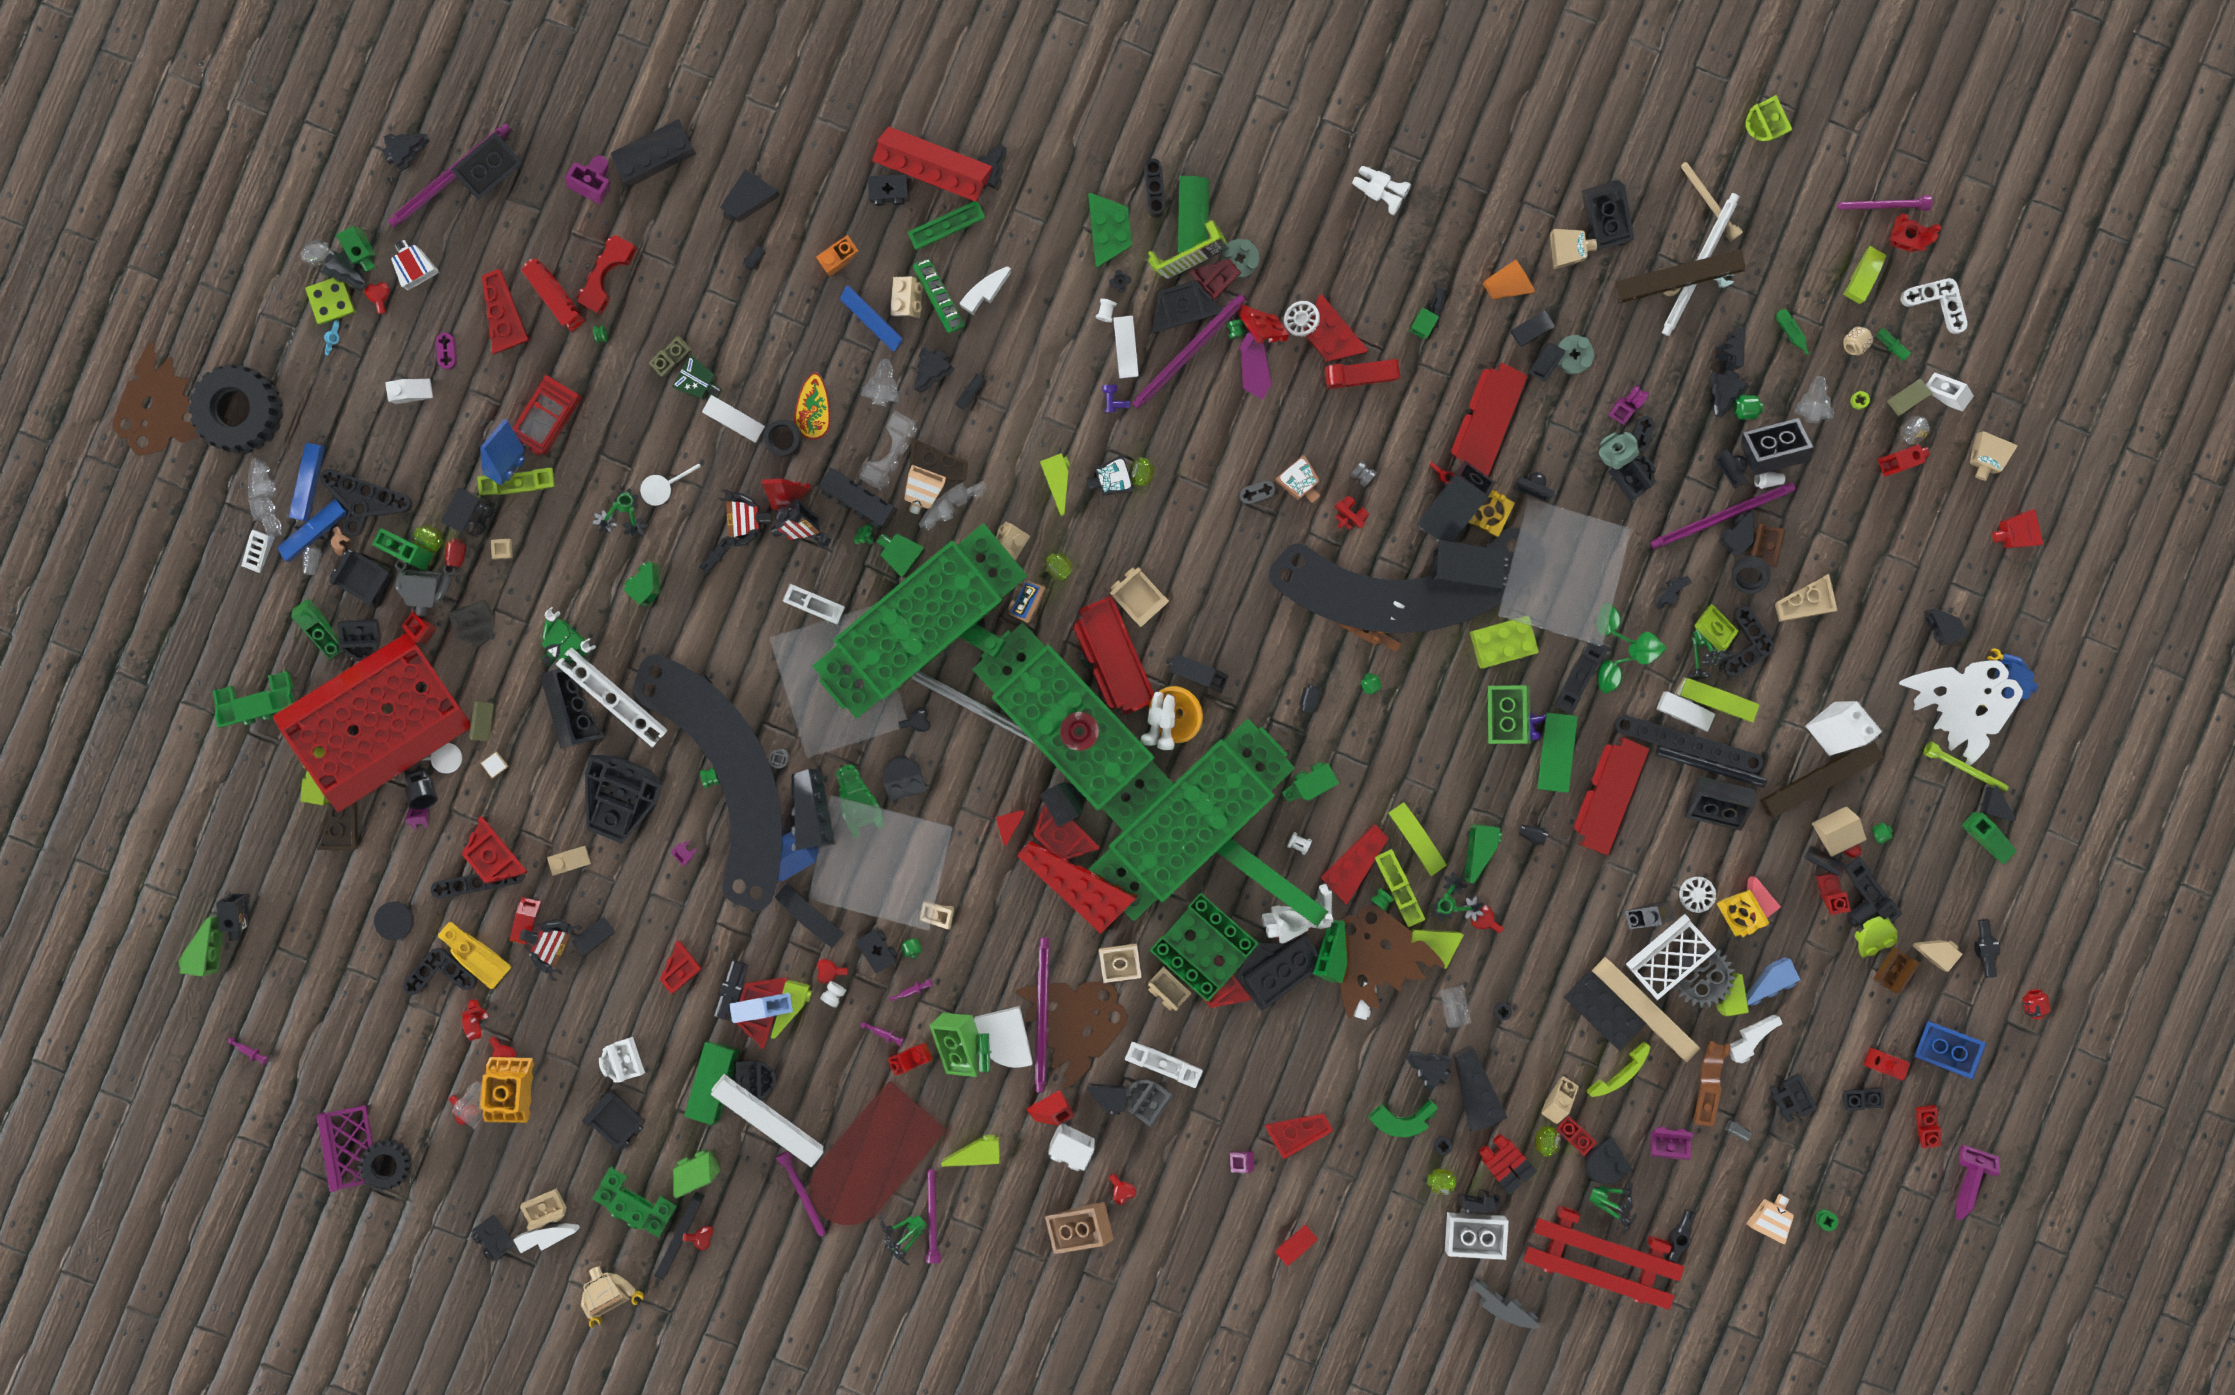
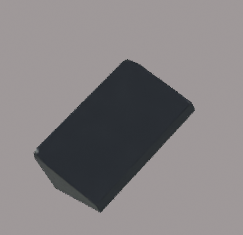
M1813 846L1809 847L1804 856L1806 860L1836 877L1842 874L1845 867L1844 863Z

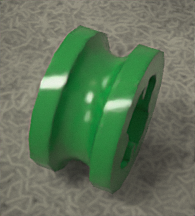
M593 326L596 343H600L601 340L607 342L605 326Z

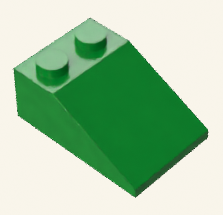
M1471 823L1464 875L1465 881L1475 883L1498 848V843L1502 841V832H1500L1499 827Z

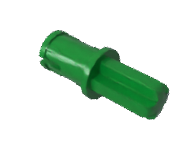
M1884 328L1880 329L1875 335L1887 347V350H1891L1901 361H1904L1911 354L1899 342L1898 338L1895 339Z
M989 1033L977 1034L978 1051L976 1054L979 1055V1071L982 1073L990 1072V1053L992 1051H990Z

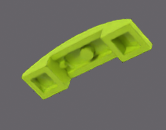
M553 468L514 473L512 478L508 482L505 481L502 486L487 476L477 477L479 496L522 493L555 487Z
M1404 802L1388 812L1430 876L1447 866L1420 823Z
M1642 1042L1629 1053L1633 1058L1631 1063L1606 1084L1599 1079L1586 1090V1093L1591 1097L1608 1094L1623 1086L1642 1067L1648 1056L1650 1046Z

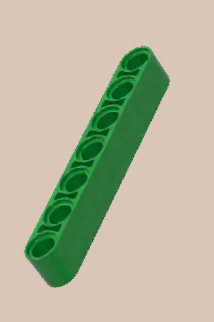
M1230 838L1216 851L1316 927H1318L1329 912Z

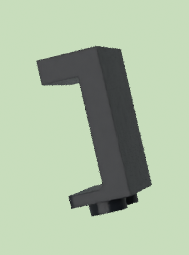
M349 549L341 556V563L338 568L332 571L329 583L337 585L363 600L362 602L368 606L375 607L394 573L362 554Z
M610 1090L582 1120L586 1126L590 1124L615 1147L613 1149L615 1152L620 1148L624 1150L631 1142L629 1138L633 1134L637 1136L644 1128L642 1124L646 1121L613 1090Z

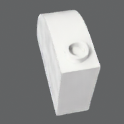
M1020 1006L974 1018L978 1034L989 1033L990 1051H992L990 1058L1001 1065L1014 1068L1033 1064Z

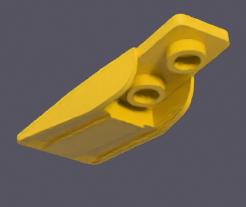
M449 922L438 934V937L451 947V953L460 964L490 989H493L511 969L509 963L468 933H464L453 922Z

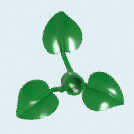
M1608 603L1602 605L1597 615V631L1602 636H1609L1612 633L1632 645L1628 649L1631 657L1617 660L1614 663L1607 659L1599 666L1597 681L1599 688L1604 694L1614 691L1622 682V670L1617 666L1618 664L1637 660L1640 664L1647 665L1659 658L1667 649L1656 635L1651 632L1642 633L1637 641L1617 633L1615 630L1621 625V617L1617 609Z

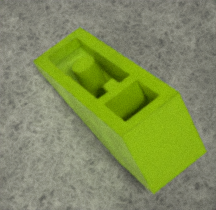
M1061 453L1040 461V464L1062 517L1065 516L1069 476L1067 468L1071 466L1067 456L1063 458Z
M792 980L785 982L783 994L790 993L793 1012L777 1015L771 1038L775 1039L803 1008L806 1002H810L812 991H810L811 985Z
M992 1134L984 1135L983 1138H979L944 1158L941 1163L942 1167L1000 1164L999 1137H995Z

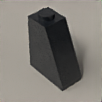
M745 169L720 208L724 212V217L730 221L735 219L740 222L777 199L780 193L777 189Z
M1176 654L1170 662L1169 672L1222 693L1229 675L1179 654Z

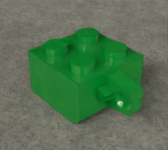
M1319 761L1310 766V771H1301L1294 775V780L1291 781L1292 784L1282 792L1285 800L1290 802L1302 798L1309 801L1339 784L1329 764Z

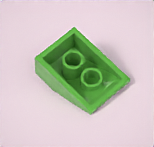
M218 915L206 918L179 960L181 974L206 976L219 972L224 932L219 930Z
M942 1013L929 1026L946 1074L977 1077L978 1054L976 1052L978 1051V1030L973 1015Z
M703 1149L695 1153L694 1158L688 1159L686 1157L677 1162L678 1165L673 1169L675 1198L712 1182L718 1175L721 1168L712 1149L707 1152Z

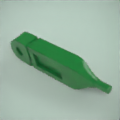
M1785 309L1779 310L1775 318L1792 344L1802 349L1806 355L1810 354L1806 347V338L1794 319L1791 318L1790 313Z

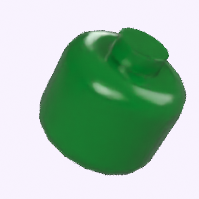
M1368 673L1361 680L1362 688L1366 694H1374L1382 688L1381 681L1376 674Z
M1882 822L1871 828L1879 844L1892 839L1891 833L1893 830L1890 825L1887 826Z
M916 938L906 940L901 944L903 955L906 958L916 959L922 952L920 942Z

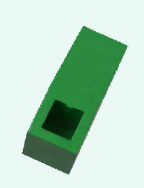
M309 598L293 608L291 617L328 660L341 653L338 646L340 643L339 638Z
M1973 812L1961 825L2002 865H2005L2017 852L2001 830L1983 813Z

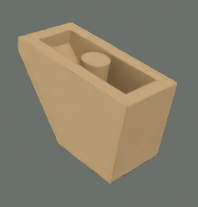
M1937 940L1912 944V947L1940 970L1949 972L1962 956V953L1958 951L1959 947L1952 941Z

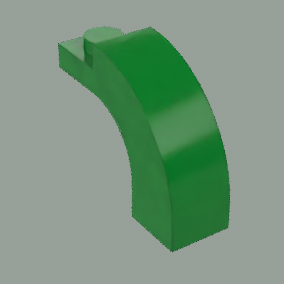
M1429 1100L1415 1114L1409 1117H1397L1390 1113L1381 1103L1368 1115V1118L1386 1134L1395 1137H1411L1429 1128L1425 1120H1430L1434 1117L1438 1107Z

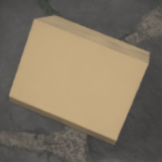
M1847 806L1812 823L1831 857L1866 840L1860 818Z

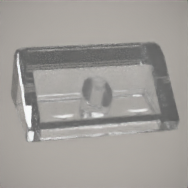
M1463 985L1440 990L1447 1026L1457 1028L1471 1023Z

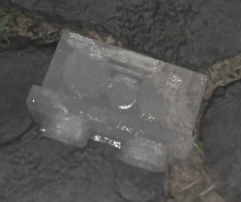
M478 1081L468 1087L465 1096L455 1103L452 1110L454 1115L458 1116L473 1129L483 1119V1109H480L482 1084Z

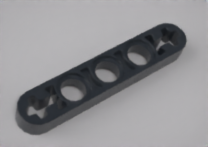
M478 874L437 881L432 884L430 892L435 898L456 896L518 884L524 881L526 874L520 875L517 878L518 881H516V878L502 880L500 884H495L494 882L486 884L483 881V885L480 888L475 887L473 884L474 879L480 877ZM456 881L463 882L464 889L462 891L455 889ZM440 884L441 887L449 886L450 890L442 891L441 895L440 892L436 891V888H439Z
M697 1191L695 1192L655 1273V1277L661 1280L665 1279L683 1243V1235L687 1234L705 1195Z

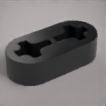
M1649 416L1639 418L1635 423L1632 433L1636 441L1642 436L1641 443L1644 446L1638 448L1639 452L1647 449L1653 433L1654 420ZM1646 420L1649 428H1646L1643 433V426L1640 423Z

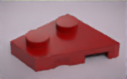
M681 941L675 943L674 951L671 957H669L666 969L660 977V981L671 994L678 991L702 970Z

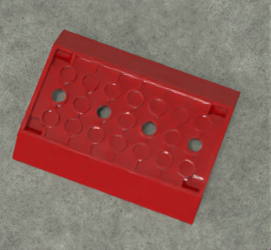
M408 633L403 634L273 716L282 735L323 795L338 813L471 729L470 721L434 671L418 644ZM421 682L427 684V690L424 693H419L416 689L417 685ZM392 704L393 712L384 714L383 706ZM352 725L359 727V733L355 736L349 734V728ZM317 747L325 749V754L320 758L314 754Z

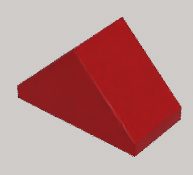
M414 611L411 612L402 624V628L416 643L426 644L437 630L436 627L424 618L416 615Z
M1022 809L996 817L1004 845L1008 844L1025 814V810Z

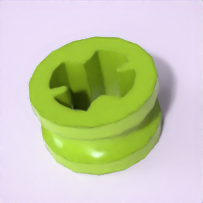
M1859 391L1852 395L1850 402L1853 408L1860 410L1869 404L1870 398L1866 392ZM1856 396L1864 398L1863 405L1856 403L1855 400L1858 399Z

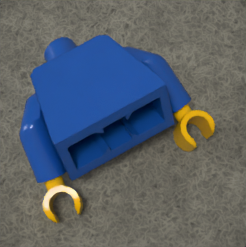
M1991 649L1990 652H1994L1996 658L1988 656L1987 659L1990 661L2002 660L2000 662L2003 663L2009 672L2007 679L2015 680L2021 687L2023 693L2019 703L2022 699H2029L2030 693H2035L2038 689L2037 683L2033 682L2034 672L2028 670V666L2020 657L2006 653L2003 655L1998 649ZM1998 669L1996 670L1995 679L2000 676ZM2005 687L2002 689L2001 694L2006 699L2012 698L2014 696V689Z

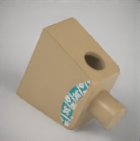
M1553 229L1550 233L1554 269L1582 262L1587 258L1588 251L1597 250L1596 239L1586 240L1585 232L1582 230Z
M1984 431L1977 433L1970 458V464L1978 467L1975 477L1986 481L1989 473L1996 474L2001 472L2018 445Z

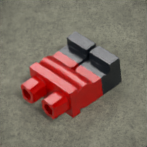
M1498 1134L1493 1139L1498 1146L1495 1150L1492 1151L1485 1145L1479 1152L1483 1158L1482 1161L1509 1195L1522 1185L1509 1169L1510 1166L1523 1182L1532 1177L1537 1170L1509 1138L1506 1139L1502 1134Z

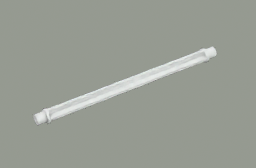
M1732 193L1730 198L1727 199L1697 260L1711 257L1737 206L1739 195ZM1697 284L1683 287L1664 324L1665 327L1662 334L1670 336L1672 330L1675 329Z

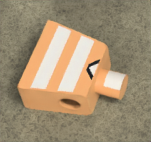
M911 465L904 498L906 501L911 502L909 511L919 514L922 507L930 509L942 490L946 477Z
M1781 1194L1778 1195L1775 1203L1764 1199L1748 1220L1747 1225L1785 1245L1794 1217L1791 1212L1785 1209L1790 1199Z

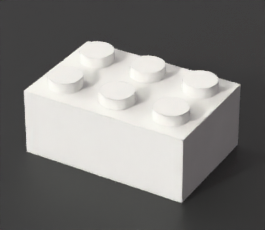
M1062 1123L1057 1127L1050 1142L1049 1154L1057 1162L1061 1163L1064 1161L1069 1163L1068 1166L1076 1171H1079V1169L1084 1171L1094 1151L1095 1139Z
M1447 1212L1445 1252L1448 1256L1506 1260L1508 1220L1505 1216Z

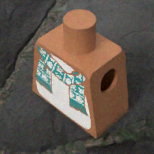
M1304 455L1275 479L1276 483L1297 500L1305 495L1313 503L1320 497L1319 493L1314 489V486L1320 481Z

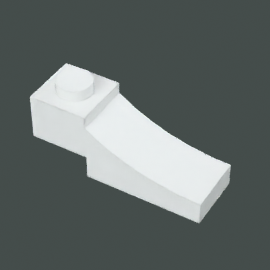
M1772 1015L1740 1030L1742 1038L1730 1044L1729 1055L1731 1059L1737 1063H1744L1750 1060V1056L1755 1055L1753 1050L1760 1040L1770 1031L1782 1025L1780 1017Z

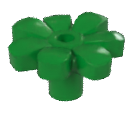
M866 524L863 529L860 527L856 531L858 534L854 536L853 542L855 544L860 542L873 543L874 538L870 536L873 526Z

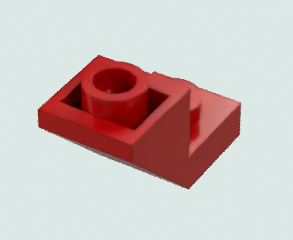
M1831 873L1816 876L1820 895L1830 915L1849 912L1850 906L1847 892L1841 891L1839 878Z
M522 897L515 914L510 941L526 945L527 942L520 940L519 936L523 929L533 930L541 907L540 901Z
M926 1042L887 1059L891 1070L896 1076L906 1073L916 1066L932 1061L933 1057Z

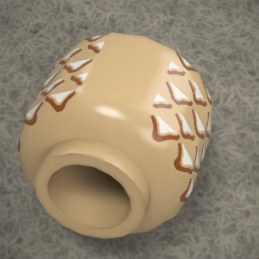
M1863 327L1853 328L1843 340L1844 349L1851 355H1862L1873 344L1870 330Z

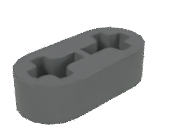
M1262 481L1247 486L1241 490L1240 500L1242 503L1249 505L1268 499L1274 494L1275 486L1271 481ZM1263 485L1272 489L1269 491V495H1266L1265 492L1259 494L1258 491L1264 488ZM1245 491L1249 493L1256 492V495L1251 497V501L1243 498Z

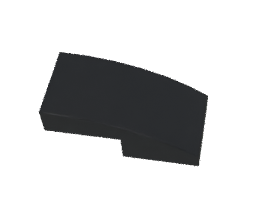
M1546 311L1515 327L1510 333L1518 345L1522 347L1535 341L1537 337L1553 330L1556 326Z
M604 916L583 931L578 938L572 940V943L582 957L599 947V944L613 936L615 930Z
M1862 1088L1843 1091L1845 1110L1884 1108L1883 1088Z

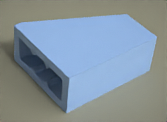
M790 993L730 1004L733 1023L793 1012Z

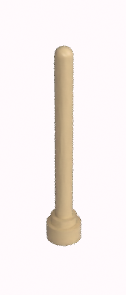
M1683 163L1681 165L1682 170L1718 218L1722 211L1689 164ZM1728 221L1725 232L1727 234L1726 237L1731 242L1743 232L1739 226L1736 227L1735 224L1732 225Z

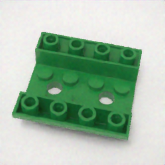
M1200 892L1188 906L1186 912L1164 937L1162 936L1150 951L1202 998L1209 1002L1247 960L1259 943ZM1188 930H1193L1196 933V938L1193 941H1188L1185 938V933ZM1216 956H1223L1225 958L1223 966L1218 967L1214 964Z

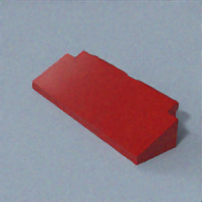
M1502 362L1497 367L1498 371L1493 368L1482 371L1469 404L1470 409L1474 411L1472 415L1464 417L1451 449L1455 459L1462 461V463L1464 460L1487 477L1528 376Z
M1112 595L1079 609L1082 619L1075 621L1073 629L1087 661L1093 663L1095 668L1093 669V675L1106 706L1112 708V710L1121 707L1123 714L1126 715L1149 705L1154 692Z
M1619 738L1620 746L1612 744L1604 747L1592 778V784L1595 785L1594 791L1589 790L1586 793L1574 824V829L1578 831L1577 833L1585 836L1583 841H1579V845L1607 856L1649 751V748L1626 738Z

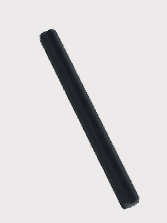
M1658 746L1656 750V755L1662 758L1763 788L1767 784L1768 779L1766 777L1662 746Z

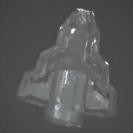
M882 359L876 368L875 375L869 378L868 385L863 386L861 396L872 399L871 404L887 406V402H899L900 392L896 390L897 382L892 378L893 368L889 359Z
M1816 376L1810 384L1809 392L1804 394L1801 402L1796 405L1794 413L1805 416V422L1821 423V419H1833L1834 409L1830 407L1831 399L1826 395L1827 384L1824 377Z

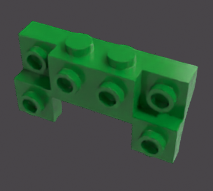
M284 671L269 675L271 690L238 699L234 686L213 690L215 702L214 717L217 728H224L238 723H244V726L256 723V719L260 718L263 721L273 719L274 714L295 702L292 693L294 687L290 672Z
M611 1166L592 1199L607 1207V1211L611 1212L612 1217L619 1220L623 1219L628 1222L627 1225L631 1228L640 1230L643 1228L659 1238L678 1204L670 1202L661 1195L654 1205L627 1188L622 1187L628 1175L622 1174Z

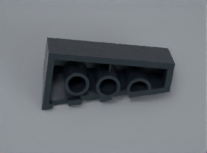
M561 668L540 675L560 749L605 737L602 731L598 730L595 717L591 716L588 711L586 700L582 699L578 692L579 687L576 681Z
M807 769L792 774V799L795 800V806L792 808V816L795 817V826L792 827L795 843L792 844V851L820 849L834 845V833L822 770Z
M1469 1045L1453 1053L1469 1131L1490 1127L1507 1119L1506 1113L1474 1048Z

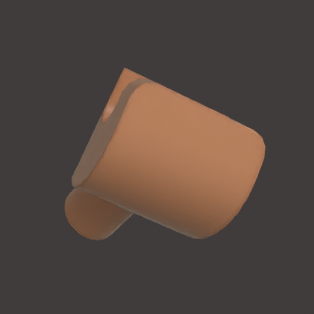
M340 527L333 528L335 536L331 539V545L335 553L342 556L346 552L343 546L351 547L352 541L343 536Z

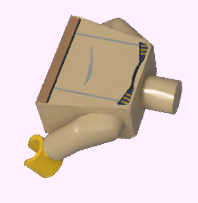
M600 1266L589 1271L592 1281L586 1283L583 1287L581 1307L587 1318H590L589 1326L594 1328V1320L601 1325L603 1321L601 1315L630 1300V1296L632 1297V1304L638 1305L637 1300L634 1298L640 1297L643 1300L644 1295L640 1291L635 1292V1288L618 1274L608 1272L603 1274Z

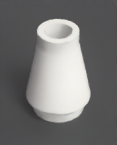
M1776 472L1755 475L1754 483L1755 486L1761 489L1783 485L1785 483V475Z

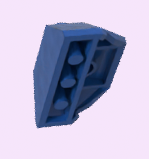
M791 831L783 836L778 881H784L815 863L820 849L792 851L795 835H792Z

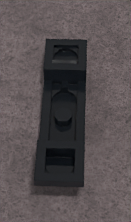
M1593 638L1590 639L1571 670L1557 698L1556 707L1571 715L1573 714L1591 676L1609 648L1608 646Z
M1860 856L1844 867L1846 874L1863 899L1875 906L1878 911V917L1888 918L1892 923L1903 914L1871 875V870Z
M788 882L776 894L775 898L790 914L831 948L844 935L840 928L831 920L829 921Z

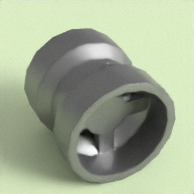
M1361 461L1350 476L1354 479H1361L1360 484L1366 487L1377 472L1373 469L1367 470V464Z
M784 749L774 750L769 755V763L774 768H784L790 763V754Z

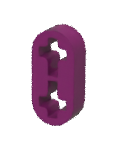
M445 332L440 333L436 338L437 361L440 367L452 370L457 365L456 341L452 335ZM445 337L450 340V342L447 343V349L446 346L442 344V341L445 340ZM446 353L448 358L452 359L451 362H448V365L443 363V360L447 358Z

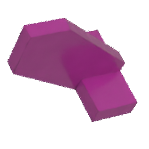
M1249 331L1239 347L1242 350L1243 388L1263 400L1272 385L1265 341L1262 344L1258 343Z
M1962 1145L1959 1148V1164L1968 1167L1956 1202V1219L1962 1220L1973 1210L1982 1174L1986 1173L1995 1177L2000 1174V1157L1966 1145Z

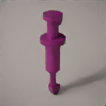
M930 979L925 980L922 984L915 982V986L905 989L901 994L891 996L889 999L893 1002L900 997L906 998L915 993L922 994L923 989L927 987L932 988L933 984Z
M866 1022L861 1023L862 1028L866 1027L873 1030L874 1034L886 1039L887 1043L893 1041L901 1047L904 1042L903 1037L900 1039L894 1036V1031L888 1032L877 1026L872 1027Z
M228 1038V1043L238 1047L240 1052L250 1057L249 1060H258L263 1066L267 1064L269 1057L260 1055L259 1049L253 1050L244 1044L236 1043L234 1038Z

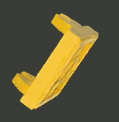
M1492 490L1489 497H1492L1490 503L1479 508L1483 517L1482 520H1477L1474 514L1468 523L1495 537H1499L1515 502L1507 499L1505 495L1498 494L1497 491ZM1497 501L1503 507V515L1496 511L1495 505ZM1490 506L1493 508L1494 515L1492 517L1484 515L1485 507ZM1492 518L1499 520V523L1492 526L1486 524Z
M1751 890L1733 895L1716 903L1735 937L1750 935L1757 929L1769 924ZM1741 901L1746 902L1750 905V907L1742 904ZM1730 905H1736V912L1730 913ZM1745 908L1748 911V916H1742L1739 909ZM1753 912L1756 914V921L1754 923L1750 918ZM1740 918L1744 920L1747 926L1739 925L1734 919Z

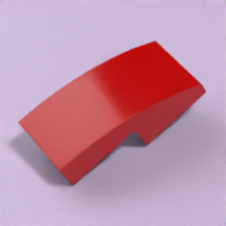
M1935 1105L1916 1107L1917 1128L1922 1149L1942 1146L1941 1128L1938 1126V1108Z
M1569 1115L1555 1129L1583 1156L1597 1143Z
M1305 1224L1274 1252L1288 1266L1311 1247L1318 1238Z

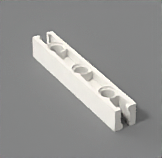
M570 648L565 655H569L577 663L574 668L564 662V658H561L556 663L559 668L651 747L667 732L664 726L573 648ZM578 668H585L587 675L581 676L578 673ZM608 693L615 694L617 701L611 702L607 697ZM637 719H644L646 727H640L637 724ZM649 727L660 733L656 739L647 732Z
M725 1074L722 1075L712 1088L711 1095L810 1167L824 1153L823 1145Z

